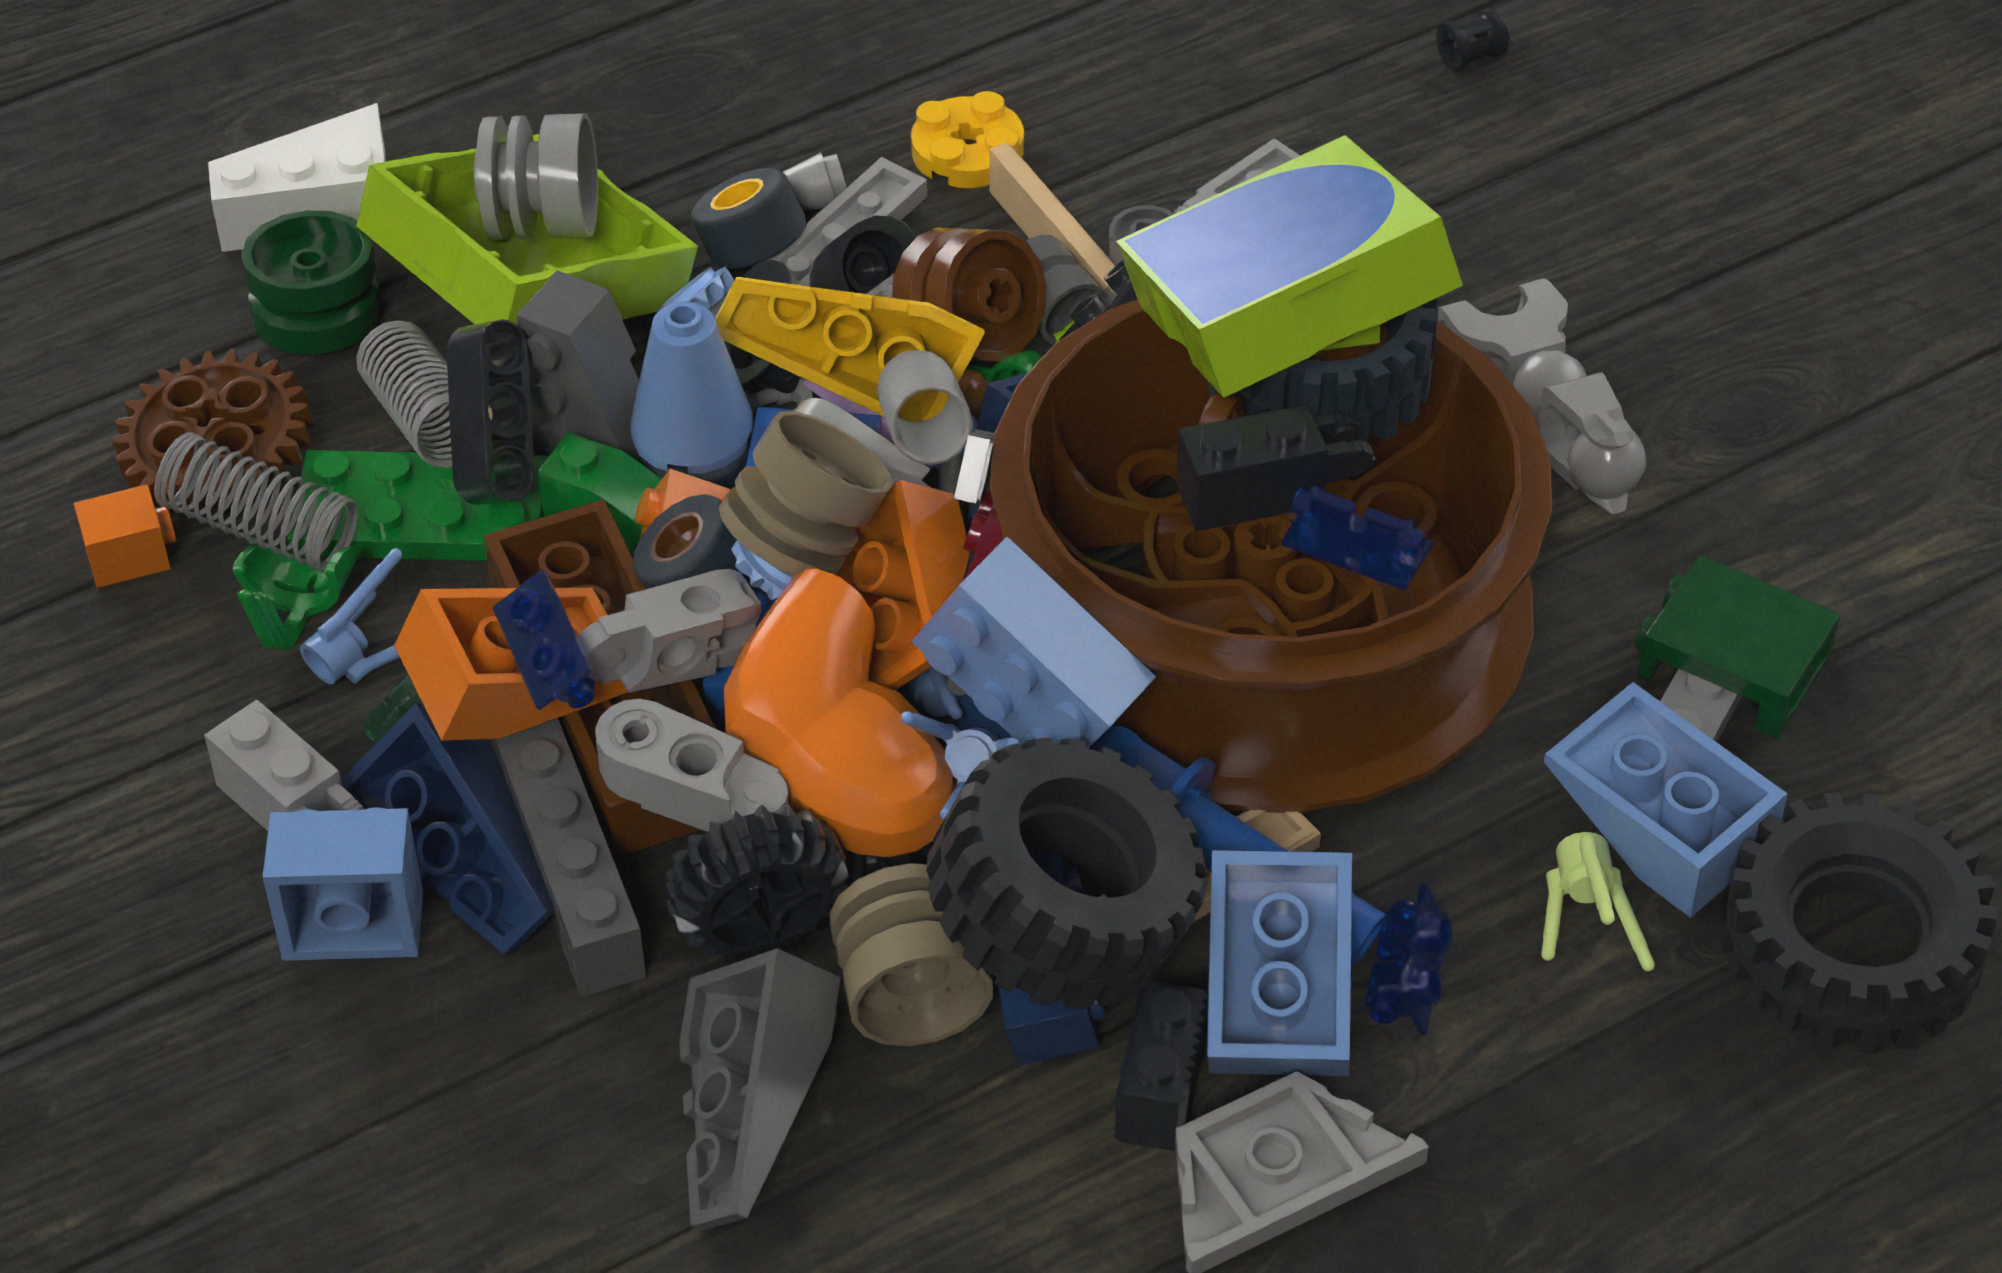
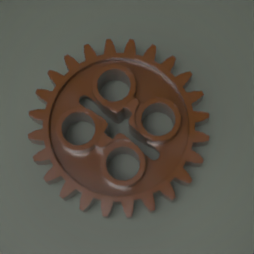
M230 349L222 362H215L211 352L207 351L202 358V364L195 367L188 359L182 358L180 360L181 372L175 375L165 369L158 370L162 383L157 387L141 383L139 389L144 398L143 401L126 400L124 406L129 417L119 418L115 421L120 435L113 438L112 443L118 454L115 458L124 479L128 480L131 488L148 484L154 506L158 504L155 498L154 487L160 463L167 449L182 434L186 432H193L195 435L199 434V436H203L206 443L215 441L218 447L227 446L231 453L240 451L243 458L252 456L255 463L264 461L268 468L276 466L280 473L287 472L285 464H303L304 460L299 448L311 446L312 440L308 429L314 426L303 386H298L292 371L282 373L279 362L276 359L262 365L257 352L250 354L241 363L235 349ZM194 445L185 455L178 470L174 496L182 487L186 470L194 455ZM213 447L207 448L206 461L214 452ZM225 452L220 453V460L218 466L226 457ZM237 457L232 458L231 470L239 462ZM175 462L172 465V468L167 479L165 491L167 501H169V481ZM213 462L205 475L201 490L208 479V476L212 469ZM250 462L244 464L243 476L251 467ZM262 467L256 469L255 482L263 473ZM225 468L217 481L213 495L219 487ZM274 472L269 474L268 481L275 478ZM237 474L234 476V479L229 487L227 497L229 496L232 490ZM284 477L281 479V482L287 483L288 479ZM248 479V481L246 482V485H245V487H244V489H243V491H242V494H241V496H240L239 503H240L241 499L243 498V495H244V493H245V490H246V488H247V486H248L249 479ZM195 488L186 499L187 506L193 502ZM207 493L199 502V511L206 505ZM220 497L212 506L215 513L218 511ZM192 508L189 511L191 513H194V508ZM168 509L169 514L173 515L175 513L173 509Z

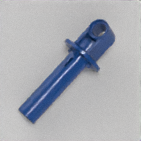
M1110 726L1089 747V749L1095 751L1106 747L1120 753V761L1134 769L1139 764L1153 774L1151 782L1161 791L1167 788L1180 802V809L1178 811L1182 818L1190 817L1199 839L1194 848H1202L1206 870L1212 873V850L1290 852L1210 800L1211 792L1208 794L1207 792L1213 780L1216 765L1207 757L1197 759L1185 769L1145 743L1133 731L1121 726ZM1352 893L1351 904L1352 966L1357 965L1368 952L1387 919L1385 913Z

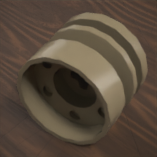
M779 411L773 417L752 452L756 466H746L739 473L735 480L736 487H733L726 494L720 504L721 520L730 533L750 552L782 571L794 576L807 568H817L837 575L846 561L845 555L850 553L859 540L856 527L866 526L870 522L893 486L890 472L879 458L861 442L838 427L817 417L797 411Z
M911 863L887 867L862 877L838 896L830 911L831 933L833 942L836 945L838 964L843 969V984L851 1021L864 1037L884 1045L915 1046L937 1042L959 1033L983 1015L993 998L991 973L984 967L977 971L963 958L962 953L965 948L959 941L951 943L942 929L939 921L944 913L943 911L935 912L928 891V885L931 880H929L926 871L927 865Z

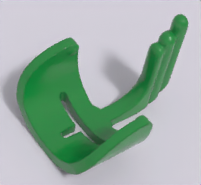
M259 545L249 546L240 553L233 564V573L244 588L238 593V599L264 648L279 651L289 650L298 641L308 618L318 612L331 608L336 603L360 553L358 547L347 546L339 549L326 565L325 573L312 570L308 564L300 565L295 559H287L283 554H274L271 549H262ZM312 587H313L315 593H310ZM276 609L290 613L284 624Z

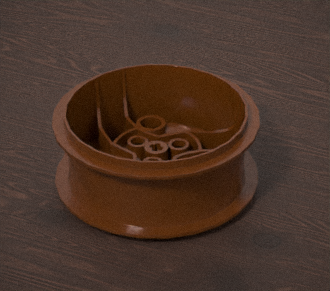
M1138 300L1107 310L1056 342L1017 384L996 428L992 452L990 496L1002 539L1004 540L1008 537L1156 676L1111 726H1121L1133 731L1145 743L1185 769L1201 757H1207L1213 761L1216 769L1207 794L1211 792L1210 800L1225 810H1265V812L1270 813L1297 811L1301 813L1367 802L1431 776L1484 736L1517 692L1533 643V590L1529 574L1535 567L1552 516L1550 454L1529 404L1490 358L1437 321L1430 392L1426 404L1420 402L1419 415L1410 425L1399 420L1398 433L1389 440L1383 442L1375 433L1369 434L1368 445L1370 444L1376 459L1373 461L1374 466H1371L1369 471L1364 472L1365 474L1355 481L1346 479L1326 483L1324 497L1311 509L1196 532L1179 491L1167 498L1155 499L1142 495L1150 485L1168 475L1177 481L1179 429L1198 425L1202 412L1211 398L1209 395V381H1205V377L1193 365L1188 349L1180 342L1169 338L1142 309ZM1376 524L1390 525L1402 531L1386 530ZM1143 542L1142 576L1098 562L1084 555L1076 548H1094Z

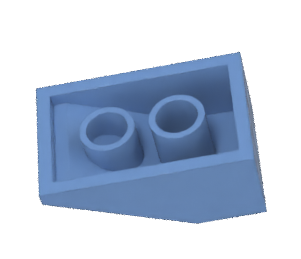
M1634 682L1545 753L1544 757L1546 766L1638 879L1690 918L1731 883L1734 867L1736 868L1740 848L1746 838L1755 842L1759 823L1768 815L1782 823L1788 795L1785 791Z

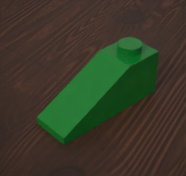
M567 432L537 472L543 517L604 499L630 554L634 555L642 530V525L635 522L639 500L647 487L654 489L662 478L622 450Z

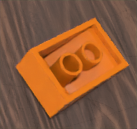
M899 480L893 484L870 522L866 526L856 527L859 540L850 553L845 555L846 561L837 573V576L860 592L873 611L875 635L869 668V681L895 691L931 667L924 653L911 641L954 590L964 581L970 551L963 549L967 536L959 501L954 499L955 494L904 480Z
M592 587L420 589L394 645L441 741L500 739L628 693L621 680L602 683L601 680L590 678L575 657L574 644L577 637L584 629L597 622L599 617L607 616Z

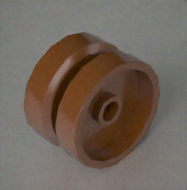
M936 227L918 235L902 253L893 276L892 298L931 303L983 328L985 334L971 360L1000 361L1006 356L1021 352L1036 335L1045 312L1046 283L1040 260L1028 242L1014 233L1003 230Z

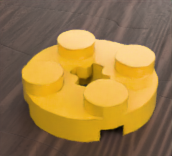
M982 91L973 97L964 96L943 101H927L921 104L916 111L917 120L911 131L912 157L917 168L931 179L933 171L939 175L947 176L949 186L958 188L990 185L989 149L1007 142L1021 158L1024 155L1023 125L1019 117L1012 110L1004 106L1003 97L995 92ZM964 140H976V143L966 145Z

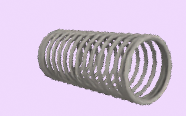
M400 320L383 323L370 331L361 342L356 356L358 372L419 457L433 467L452 468L451 454L437 455L451 452V446L434 449L449 445L451 438L445 441L430 443L431 441L442 440L449 436L450 429L441 435L426 437L450 427V420L436 429L422 431V429L435 427L450 416L448 410L437 420L423 424V422H428L441 415L449 406L447 361L425 332L415 324ZM404 332L403 334L392 336L391 338L381 343L371 356L372 351L375 349L379 342H381L390 335ZM405 338H410V339H407V340L398 341V342H396L395 344H393L392 346H390L389 348L385 349V350L383 351V353L380 355V357L377 359V361L375 362L377 356L380 354V352L383 350V348H385L386 346H388L389 344H391L392 342H394V341H396V340L405 339ZM408 344H414V345L402 347V348H400L399 350H397L396 352H394L393 354H391L390 356H388V358L385 360V362H384V363L382 364V366L380 367V364L382 363V361L385 359V357H386L390 352H392L393 350H395L396 348H398V347H400V346H404V345H408ZM412 350H418V351L406 353V354L403 355L402 357H400V358H398L397 360H395V361L391 364V366L387 369V371L384 373L385 369L387 368V366L390 364V362H391L394 358H396L397 356H399L400 354H402V353H404V352H408V351H412ZM416 356H422V357L410 359L409 361H407L406 363H404L403 365H401L400 367H398V368L396 369V371L393 373V375L390 377V379L388 380L389 375L393 372V370L396 368L397 365H399L400 363H402L403 361H405V360L408 359V358H412V357H416ZM422 362V364L415 365L406 372H404L393 385V382L403 370H405L412 364ZM418 370L412 377L404 381L407 376ZM442 406L438 411H436V412L430 414L433 410H435V409H437L438 407Z
M907 351L891 359L879 376L877 392L893 442L904 456L915 463L935 465L948 462L961 453L965 447L973 424L970 408L952 370L945 360L928 351ZM935 390L949 395L948 402L942 411L929 420L914 422L904 420L898 416V412L905 401L918 392Z
M186 432L175 439L167 449L156 475L155 498L161 507L173 509L176 513H184L188 518H196L200 523H209L213 529L221 528L225 534H234L238 539H246L250 544H259L262 549H271L274 554H283L287 559H295L300 565L308 564L312 570H318L320 573H325L326 565L339 549L349 547L356 529L358 509L353 498H348L347 495L340 496L339 492L330 494L326 487L317 489L314 482L305 483L302 477L292 478L289 471L280 473L276 466L268 468L264 461L255 463L252 456L243 458L240 451L231 453L227 446L218 447L215 441L206 443L203 436L195 435L193 432ZM194 445V455L186 470L182 487L174 496L178 470L185 455ZM213 447L214 452L206 461L207 448ZM225 452L226 457L218 466L220 460V453ZM237 457L239 462L231 470L232 458ZM175 462L169 481V501H167L165 495L167 479L172 468V465ZM213 462L211 472L208 476V479L204 487L201 490L205 475ZM250 462L251 467L243 476L244 464ZM262 467L263 473L255 482L256 469ZM225 468L219 487L213 495L217 481ZM274 472L275 478L267 488L269 474ZM237 474L232 490L229 496L227 497L229 487L234 479V476ZM286 477L288 483L279 494L281 479ZM248 479H249L248 486H247V488H246V490H245V493H244V495H243V498L241 499V501H240V503H239V500H240V496H241V494H242V491H243V489H244V487H245V485H246V482H247ZM299 482L300 488L291 500L293 485ZM260 485H261L259 494H258V496H257V498H256V501H255L254 505L252 506L254 497H255V495H256V493H257V491H258V489H259V487H260ZM311 487L312 494L303 505L305 490ZM195 488L193 502L187 506L186 499ZM273 491V494H272V497H271V499H270V502H269V504H268V506H267V508H266V510H265V506H266V504H267V501H268V499H269V497H270V495H271V492ZM207 493L206 506L199 511V502ZM324 493L325 499L315 512L318 495ZM220 497L218 511L211 516V507ZM284 497H285V500H284V502H283V505H282V507H281V510H280V512H279V514H278V516H277V513H278V510H279V508H280V505H281V503H282V501H283V499H284ZM233 500L231 515L224 521L223 513ZM296 503H297V506H296V508H295V510H294V513H293V515H292V518L290 519V516H291V514H292V512H293V509H294V507H295V505H296ZM346 504V520L340 539L332 553L325 561L320 563V555L334 536L340 522L342 506ZM245 506L243 520L236 526V517ZM194 508V513H191L189 510ZM258 509V513L256 516V524L249 531L248 522L252 519V517ZM206 513L207 518H203L201 515ZM271 513L268 530L261 536V526ZM218 518L219 523H216L214 520ZM333 518H334V521H333V523H332V525H331V528H330V530H329V533L327 534L326 538L324 539V537H325V535H326V532H327V529H328V527L330 526V524H331V522H332V520H333ZM283 519L281 534L273 541V532ZM297 521L293 540L286 546V536ZM231 523V528H228L226 525ZM309 526L306 544L298 551V542ZM243 528L244 533H240L239 530ZM255 533L256 538H252L251 535ZM268 538L269 543H264L263 540ZM280 543L281 548H277L276 545ZM293 548V554H290L288 550ZM305 553L306 559H302L300 556Z

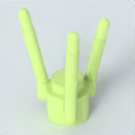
M1591 832L1574 833L1564 838L1556 849L1558 868L1546 873L1549 895L1543 931L1542 958L1550 961L1555 956L1563 897L1568 893L1577 902H1595L1601 921L1607 925L1612 924L1615 919L1612 899L1641 967L1645 971H1652L1655 967L1654 960L1623 889L1620 870L1612 867L1608 842L1603 836Z

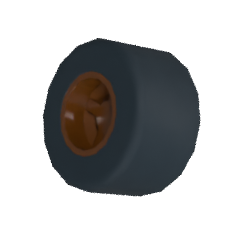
M708 494L690 496L671 505L655 518L641 536L633 559V570L639 582L646 589L714 570L732 569L738 571L735 566L737 559L731 550L737 539L721 520L719 506L722 500ZM741 573L747 581L750 579L749 576Z

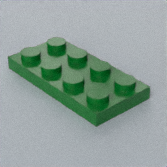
M307 450L301 477L305 483L314 482L317 489L326 487L330 494L339 492L340 496L347 495L348 498L354 499L357 504L358 519L349 547H358L360 549L357 558H385L391 550L399 549L402 552L401 559L487 561L483 535L543 517L537 472L549 456H534L533 485L529 493L522 499L484 505L470 504L459 496L454 486L452 468L433 467L423 461L417 453ZM442 453L437 455H446L451 453ZM492 467V472H491V474H492L493 482L495 483V477H496V476H495L494 469H493V467ZM311 487L305 490L303 505L312 494ZM324 493L318 495L315 512L325 499ZM346 504L342 506L340 522L335 534L320 557H328L340 539L346 520ZM333 518V520H332L330 526H329L328 529H327V532H326V535H325L324 539L326 538L327 534L329 533V530H330L331 525H332V523H333V521H334V518ZM297 521L288 534V544L293 540ZM309 526L298 542V551L306 544ZM293 548L290 549V554H293Z

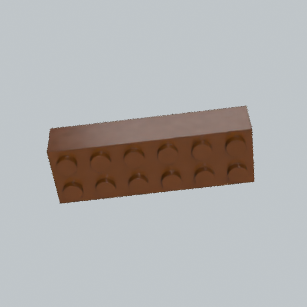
M604 499L483 535L491 588L592 587L607 615L624 611L627 594L646 589L639 582L633 570V558ZM692 679L625 693L558 718L601 830L614 858L700 831L701 829L642 809L641 804L619 797L607 787L599 771L595 733L598 720L609 707L619 702L644 699L657 702L715 728Z

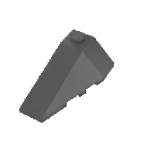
M778 948L692 977L689 981L679 1045L680 1061L691 1066L693 1089H690L683 1095V1110L685 1116L695 1119L696 1140L692 1143L686 1155L690 1222L692 1227L701 1231L748 1218L831 1043L833 1028L837 1021L838 1012L836 1006L841 977Z

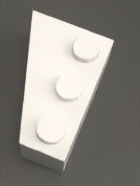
M377 103L208 162L211 201L222 252L243 249L246 239L260 225L285 214L305 210L333 211L352 217L357 221L369 165L386 162Z

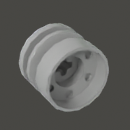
M587 113L545 115L541 124L538 141H534L530 123L525 115L513 116L508 128L502 116L482 118L474 161V184L485 233L490 240H505L509 238L512 227L519 239L531 238L536 227L538 212H542L547 232L551 238L590 237L594 234L598 212V167L593 129Z

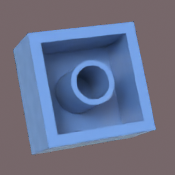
M375 807L366 810L336 811L305 809L297 812H270L263 881L282 961L418 957L423 887L408 808L385 809Z

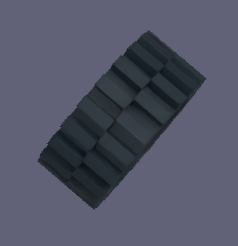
M1437 298L1380 324V343L1321 350L1308 359L1231 395L1244 399V416L1304 404L1308 405L1312 416L1329 412L1336 414L1339 411L1345 412L1348 410L1349 413L1353 412L1357 416L1361 424V437H1358L1356 441L1361 439V441H1367L1368 443L1369 434L1375 433L1385 442L1397 435L1399 420L1410 425L1419 415L1420 402L1426 404L1430 392L1439 309H1436ZM1209 382V395L1212 396L1218 391Z

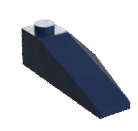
M415 703L341 779L342 787L356 801L358 800L365 810L375 807L385 809L408 808L422 885L431 886L449 901L450 910L501 953L512 954L555 912L500 763L486 739L441 741L422 703Z

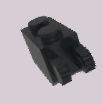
M1304 404L1179 429L1177 487L1195 531L1311 509L1324 497L1326 483L1346 480L1351 476L1356 478L1357 475H1363L1364 472L1369 471V468L1374 466L1375 454L1367 441L1363 442L1361 439L1356 441L1358 437H1361L1360 432H1362L1357 416L1353 412L1349 413L1348 410L1345 412L1339 411L1336 414L1329 412L1312 416L1308 405Z

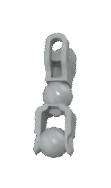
M1542 278L1518 285L1521 291V299L1517 312L1512 315L1494 316L1482 313L1466 300L1438 307V322L1490 358L1529 404L1550 454L1551 467L1575 490L1581 489L1591 501L1606 512L1617 514L1625 511L1628 492L1637 486L1646 468L1647 458L1641 438L1624 419L1621 405L1605 375L1602 372L1586 375L1581 363L1565 353L1566 336L1562 329L1565 327L1567 320L1568 303L1551 282Z

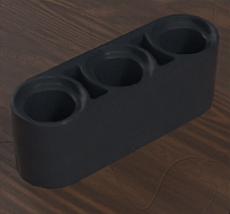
M504 319L460 327L452 333L446 352L452 475L455 489L462 499L474 505L522 499L529 493L534 480L529 355L526 337L520 327L512 321ZM485 344L488 345L489 358L486 355ZM489 405L492 410V421L488 412ZM492 467H493V469H494L495 476H496V477H495V483L493 482L492 474H491V472H492Z

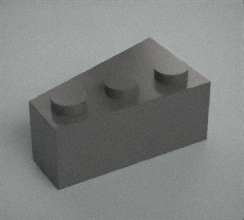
M556 270L516 315L518 327L524 333L528 345L534 447L551 455L565 434L569 432L622 450L643 465L642 457L639 456L631 440L630 419L639 379L630 361L636 350L609 289Z

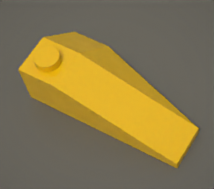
M743 277L735 278L715 317L724 341L882 416L884 414L880 406L877 387L879 376L891 359L900 353L912 350L932 352L945 360L958 383L985 334L983 328L927 302ZM935 390L918 392L905 401L898 412V416L904 420L914 422L929 420L942 411L948 402L949 395Z

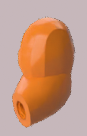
M807 568L793 576L740 652L724 686L726 734L743 741L744 754L778 768L779 774L787 783L788 803L795 814L800 811L811 810L816 820L827 822L829 829L835 833L837 841L843 849L859 855L894 857L918 851L933 841L943 822L940 812L956 788L957 779L953 776L944 758L945 749L936 738L930 734L913 729L901 721V715L904 712L920 713L899 692L869 681L875 624L873 611L860 592L837 575L817 568Z

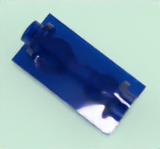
M1316 485L1311 490L1302 487L1297 490L1291 506V512L1297 514V517L1281 540V545L1402 590L1407 589L1433 544V541L1426 539V532L1417 529L1416 521L1411 519L1405 521L1372 508H1368L1364 516L1355 514V502L1324 492L1322 487Z
M542 569L492 608L536 708L541 710L556 698L568 703L571 708H582L593 700V690L596 683L547 571Z
M1420 884L1416 904L1409 900H1397L1393 903L1392 907L1384 912L1387 915V919L1380 932L1376 954L1380 961L1398 960V962L1373 964L1365 1004L1370 1009L1371 1018L1377 1022L1388 1024L1396 1021L1397 1016H1411L1419 1033L1427 1034L1432 1006L1438 1005L1441 999L1442 987L1439 971L1443 952L1448 951L1452 944V926L1447 912L1444 910L1440 911L1427 884Z

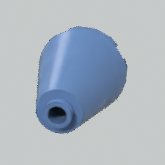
M677 302L668 305L655 315L652 321L630 419L631 440L639 456L655 468L668 471L667 464L687 466L688 474H704L724 468L743 455L748 447V437L751 431L753 432V413L715 318L704 306L690 302Z

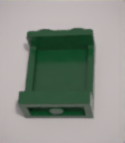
M1699 555L1686 576L1676 574L1672 579L1664 596L1663 610L1659 616L1649 614L1644 620L1635 641V649L1642 652L1638 676L1651 680L1664 662L1757 702L1760 705L1755 729L1779 739L1831 657L1841 614Z

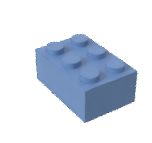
M1008 537L964 579L911 641L924 653L926 660L935 670L951 678L973 699L976 708L985 717L996 721L1013 738L1019 740L1021 745L1026 740L1051 737L1053 744L1059 745L1062 739L1070 738L1086 741V748L1089 749L1156 677Z
M1212 850L1207 1055L1209 1073L1290 1075L1298 1071L1303 1075L1349 1076L1352 853Z

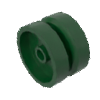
M305 210L281 215L260 225L246 239L241 257L244 276L249 289L248 300L251 318L256 335L270 347L291 354L318 355L343 350L363 340L377 326L382 307L379 286L374 275L376 263L371 238L356 226L357 221L354 218L333 211Z

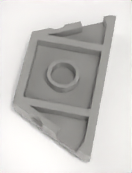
M1298 1071L1176 1128L1175 1149L1186 1270L1188 1273H1202L1427 1162L1428 1145L1422 1138L1412 1133L1405 1141L1372 1123L1374 1114L1372 1111L1351 1100L1334 1097L1327 1091L1325 1086Z

